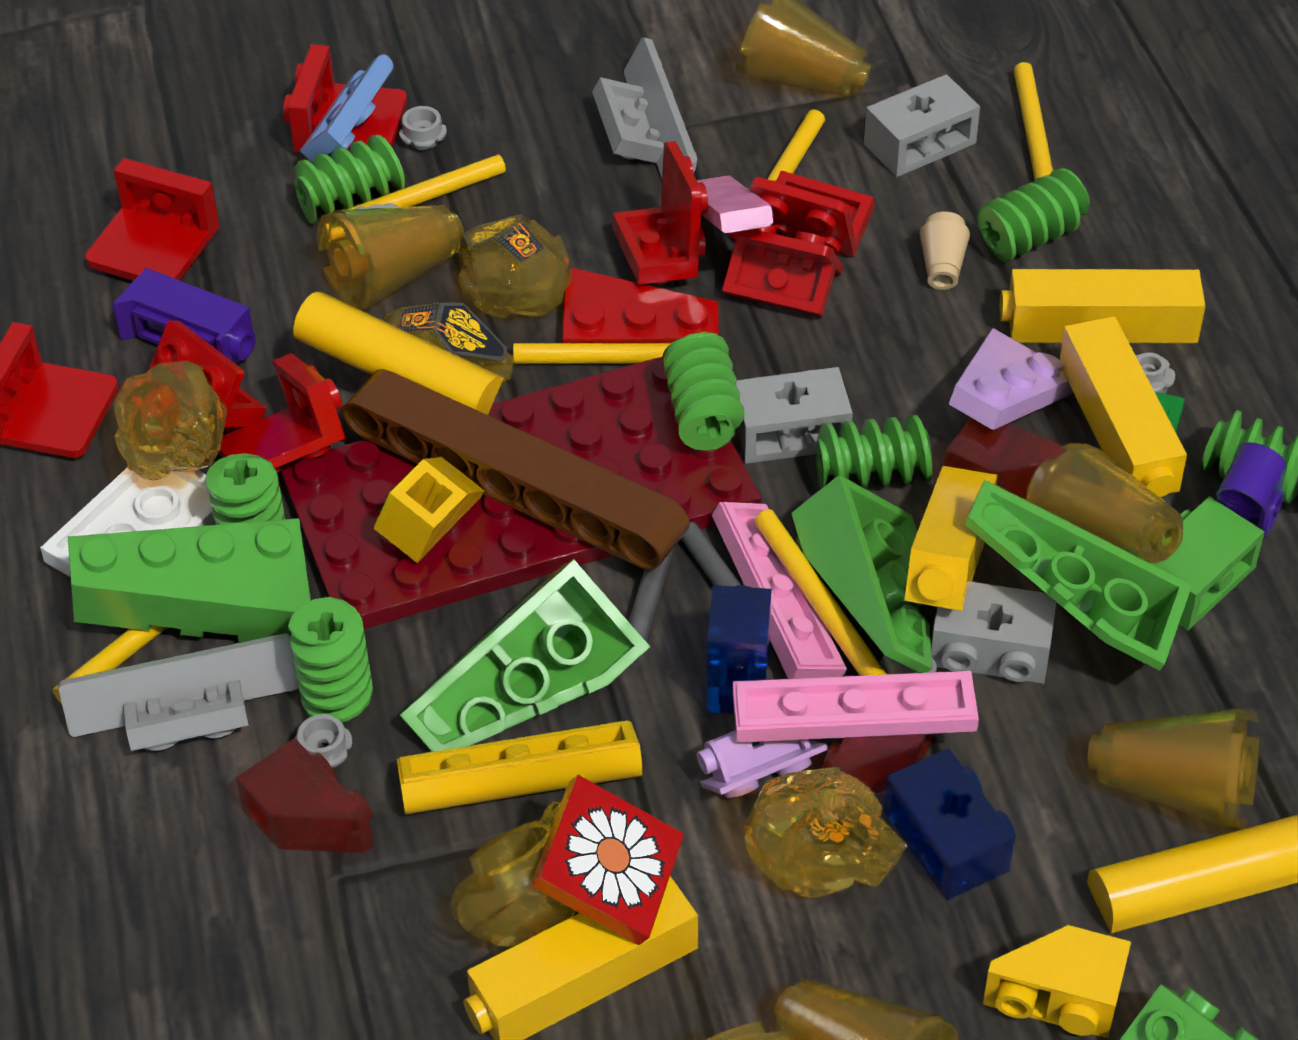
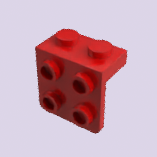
M310 45L304 63L297 65L293 94H287L284 100L283 119L285 123L291 126L294 151L301 152V148L346 85L334 83L330 46ZM380 87L371 101L376 106L373 112L363 123L352 128L351 132L355 135L352 143L362 141L367 145V140L370 136L381 135L393 148L407 106V94L401 89Z
M676 141L664 143L661 207L613 213L612 230L638 285H660L673 280L698 277L699 257L705 255V236L700 225L701 214L707 213L708 210L707 190L703 182H697L690 157L682 154Z
M123 158L114 169L122 208L85 255L87 265L92 269L133 281L145 268L181 280L220 228L212 182Z
M782 170L776 182L761 177H754L750 185V192L755 193L771 205L773 223L770 225L777 228L776 234L795 238L797 231L819 235L826 239L825 245L833 248L836 255L840 253L851 257L855 256L875 208L874 197Z
M12 322L3 340L0 342V444L71 458L83 456L119 391L116 377L109 374L43 363L33 326Z
M292 353L272 361L288 409L223 435L221 448L218 452L222 458L242 453L257 455L271 462L278 473L282 465L300 457L309 459L323 455L330 450L331 444L345 439L336 411L341 409L343 405L334 382L330 378L324 379L319 375L314 365L308 366Z

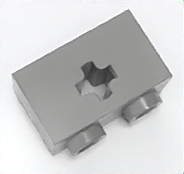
M947 74L866 107L864 145L896 177L976 144L980 106Z
M839 367L736 381V386L741 394L740 402L745 410L744 419L739 427L736 428L745 464L816 454V441L822 423H831L839 437L843 422L852 421L853 413Z
M972 582L962 611L937 607L931 648L932 659L936 662L937 667L949 669L953 672L971 671V673L1004 677L1016 682L1030 681L1044 684L1056 602L1043 592Z

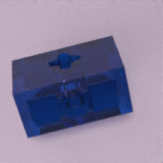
M713 585L707 638V712L734 714V681L768 680L772 589L752 588L746 585Z
M950 748L887 776L883 811L947 901L1010 871L1013 847L1016 842L1014 827L1003 811H995L984 796L976 773L969 766L963 767Z

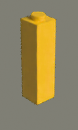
M1012 269L1010 290H1001L1000 320L1009 321L1011 339L1019 343H1062L1064 326L1112 316L1116 317L1129 343H1198L1205 311L1199 270Z
M1112 316L1064 326L1060 362L1063 365L1062 370L1127 502L1150 497L1159 498L1169 493L1180 491L1187 453L1116 317Z
M942 466L911 548L904 601L959 611L963 610L985 543L964 523L984 480L996 485L997 475Z
M671 876L650 938L640 945L579 913L467 970L470 997L464 999L466 1012L479 1034L489 1031L494 1040H524L698 949V914Z

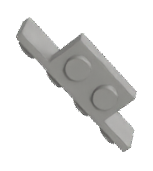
M642 37L624 69L627 83L600 77L592 91L613 153L630 160L640 159L654 162L657 164L662 177L664 143L676 141L682 154L690 157L694 172L697 164V155L663 70L661 60L652 39Z
M286 633L65 679L59 682V694L68 731L71 736L77 737L126 726L131 751L142 748L158 751L172 747L179 740L202 735L208 738H219L229 735L236 728L249 726L244 704L245 700L299 688L293 653L291 651L290 635Z

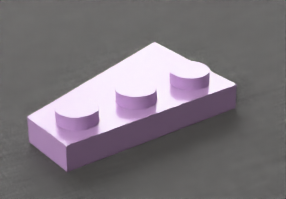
M993 328L955 385L949 405L994 430L1071 395L1073 390L1062 370L1063 365L1058 358L1046 353H1036Z

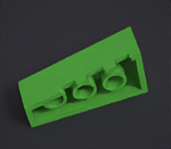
M299 518L67 536L74 622L149 631L152 625L178 628L181 630V635L203 637L204 632L237 635L238 642H246L284 633L291 636L288 624L292 614L301 605L311 601Z

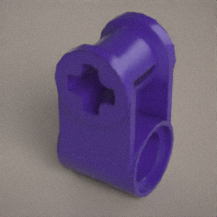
M1253 442L1243 443L1238 448L1216 493L1219 503L1265 532L1263 538L1269 535L1284 499L1282 489L1286 468L1285 460L1280 454L1265 445Z

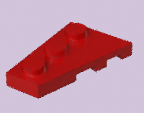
M566 266L563 343H672L687 335L700 332L719 335L718 301L645 284L638 285L636 282Z

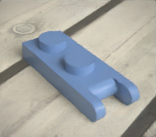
M379 55L372 61L366 71L359 70L353 74L300 150L312 163L316 155L321 153L328 155L338 147L347 149L355 138V135L351 132L352 128L363 123L373 112L376 106L371 101L393 70V62L387 55Z

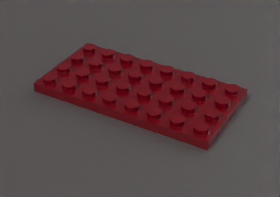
M662 357L492 404L488 416L669 497L684 509L689 517V521L696 523L700 530L716 525L712 514L719 502L761 504V496L731 441L718 450L710 451L696 450L683 443L678 433V423L675 420L674 407L671 403V393L668 389ZM365 439L330 449L318 457L309 459L298 458L282 465L280 470L281 479L296 518H299L302 534L326 597L344 600L355 607L362 617L364 629L553 574L561 565L575 560L580 566L614 556L483 494L417 563L377 532L374 526L389 493L418 463Z

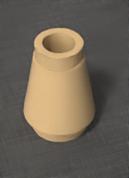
M934 213L926 219L925 224L920 229V240L928 275V284L935 289L947 290L958 284V277L970 238V231L965 225L964 219L956 213Z

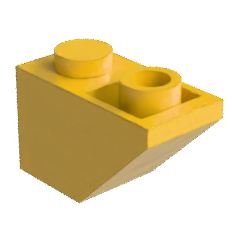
M443 457L423 459L389 493L374 529L418 563L482 497L485 490Z
M1067 925L992 960L988 970L983 1005L997 1008L1003 1014L1013 1018L1023 1019L1030 1017L1056 1024L1075 1035H1096L1108 1039L1131 941Z

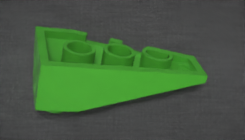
M838 475L791 513L798 534L796 539L797 546L886 657L919 673H927L932 669L930 625L920 613V606L922 604L904 601L911 548L917 534L913 517L908 512Z
M984 480L964 525L1103 642L1160 671L1168 657L1192 584Z
M572 560L561 565L524 598L399 716L431 752L470 746L505 729L609 685L650 646L578 563Z

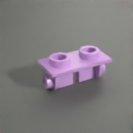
M735 730L705 742V749L697 752L696 756L701 770L704 774L711 772L713 774V777L701 781L700 784L702 788L721 795L724 794L726 798L742 796L759 787L757 779L776 771L780 776L799 772L812 764L810 757L824 752L828 748L824 743L809 739L759 741L760 744L753 747L751 742H737Z

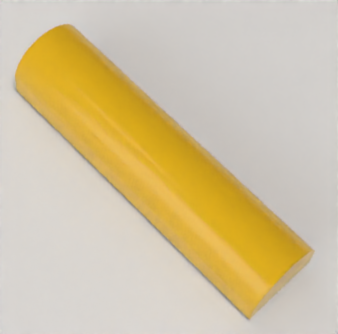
M314 292L305 299L294 321V338L371 376L380 369L394 372L486 415L489 414L504 377L322 292Z
M628 720L404 756L397 759L405 815L565 789L568 783L577 775L584 777L594 784L642 776L640 744L633 725Z
M1298 815L1092 869L1088 874L1087 885L1110 933H1115L1298 883Z

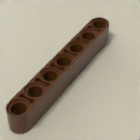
M385 369L377 370L342 407V415L345 422L362 438L418 464L423 459L443 457L485 490L484 495L640 568L647 570L658 568L689 529L690 521L688 515L677 502L669 497Z

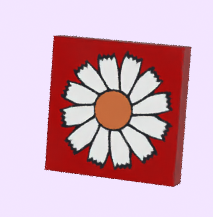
M577 775L567 785L530 886L640 945L650 938L684 833L584 777Z

